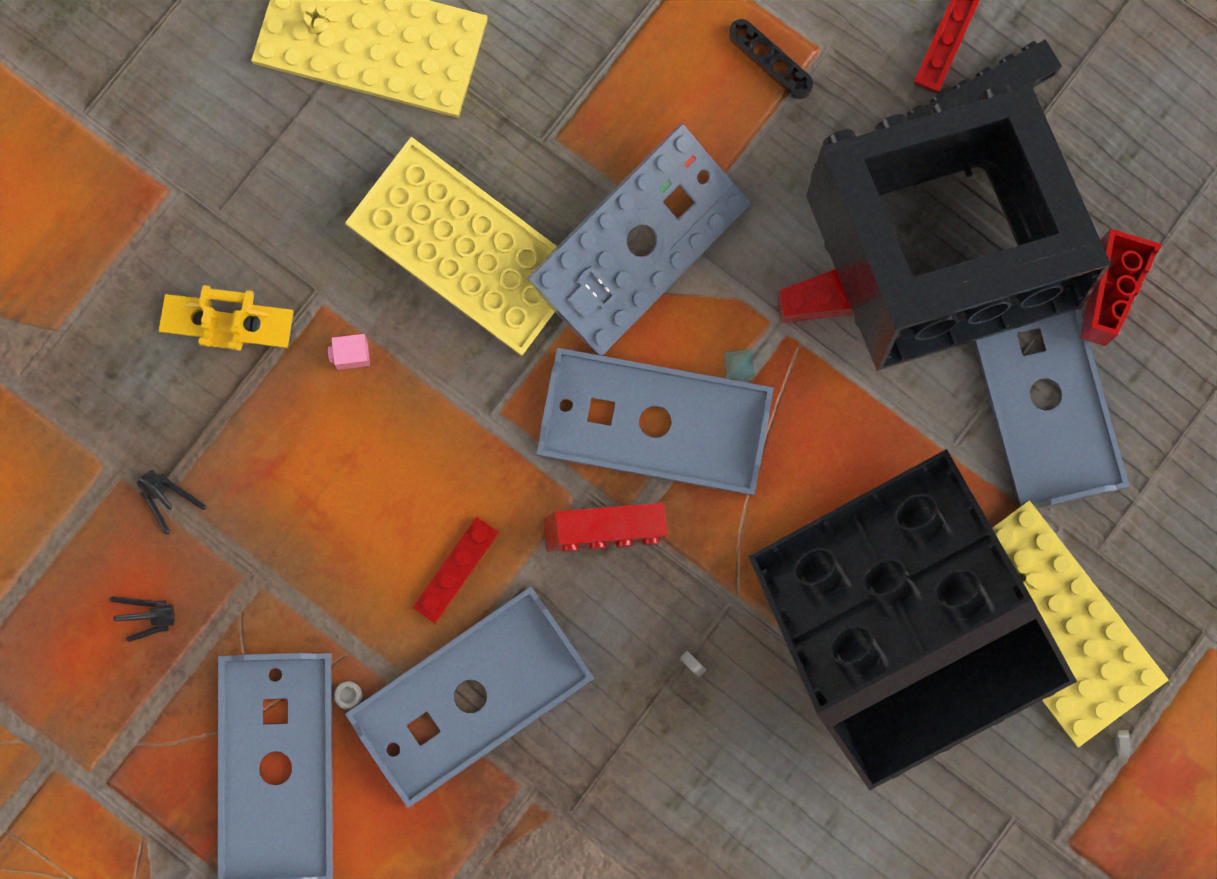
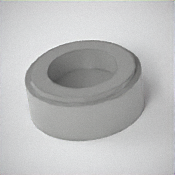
M686 651L680 657V660L698 677H701L707 671L689 651Z
M342 682L334 691V700L343 709L352 710L362 702V689L354 682Z
M1129 730L1116 731L1115 747L1118 758H1129Z

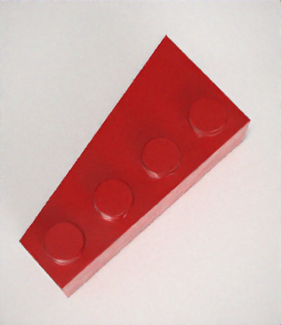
M1110 229L1100 239L1111 264L1087 299L1080 339L1103 346L1108 345L1119 334L1132 307L1131 305L1142 287L1144 278L1150 271L1153 260L1162 246L1160 243L1114 229Z
M836 269L783 288L779 291L777 297L781 323L854 315Z
M664 503L555 511L543 519L547 552L579 551L580 548L599 550L605 549L606 545L615 544L616 548L633 546V542L642 541L645 546L659 544L660 539L668 536Z

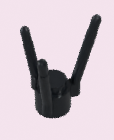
M150 470L138 480L137 486L142 490L140 495L148 503L165 534H169L170 530L153 499L158 498L167 509H172L173 506L163 495L166 491L164 485L202 510L206 509L205 504L171 482L163 473L158 475L154 470Z
M125 597L110 598L111 602L155 607L150 608V613L126 614L113 617L114 621L150 619L151 625H157L127 637L128 642L158 632L169 631V626L175 625L173 604H167L166 600L150 601Z

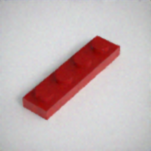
M950 0L913 82L914 85L935 94L939 93L980 0Z
M476 516L412 608L436 624L500 533Z

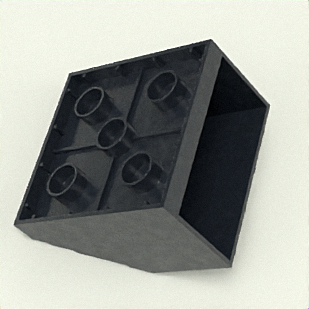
M947 449L748 556L817 715L869 791L1077 682L1035 602Z

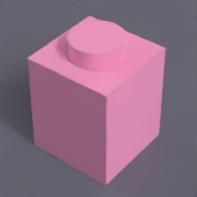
M365 334L332 338V346H328V356L330 363L334 362L337 370L370 366L368 341Z

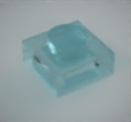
M751 349L724 352L727 379L740 380L755 377Z

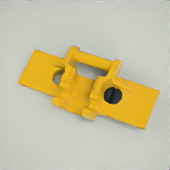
M203 285L200 298L165 294L159 332L200 337V346L241 350L243 344L249 343L288 348L294 311L253 305V291L246 290L243 293L211 289L210 286ZM210 299L243 303L242 310H234V313L215 311L212 308L213 302ZM198 311H203L201 325H196L193 322V316Z

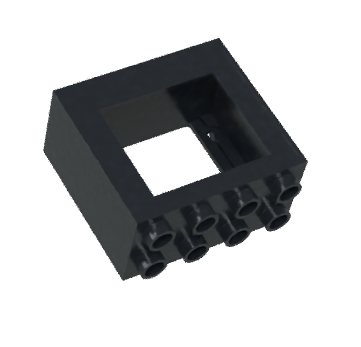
M1008 84L996 85L984 91L979 96V101L960 106L958 100L948 99L931 107L925 117L908 121L906 115L896 114L880 121L875 126V131L856 136L853 130L845 129L831 134L823 141L806 197L824 239V247L830 254L853 311L855 324L861 331L876 371L1081 309L1110 266L1109 258L1032 86L1012 91ZM979 167L984 169L1018 246L912 277L879 195L961 171L965 172L966 177H970L973 175L971 168Z

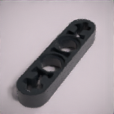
M738 19L732 23L729 38L737 48L791 96L797 99L809 96L813 88V80L806 71L749 21ZM736 29H746V36L752 40L749 47L746 46L748 39L745 36H736ZM757 44H764L769 52L761 57L754 53L753 48ZM779 61L784 62L788 66V71L785 74H778L774 71L773 65ZM793 71L796 72L793 78L797 82H806V90H804L803 88H800L799 90L795 89L796 82L792 78H790L789 82L786 81L791 76Z

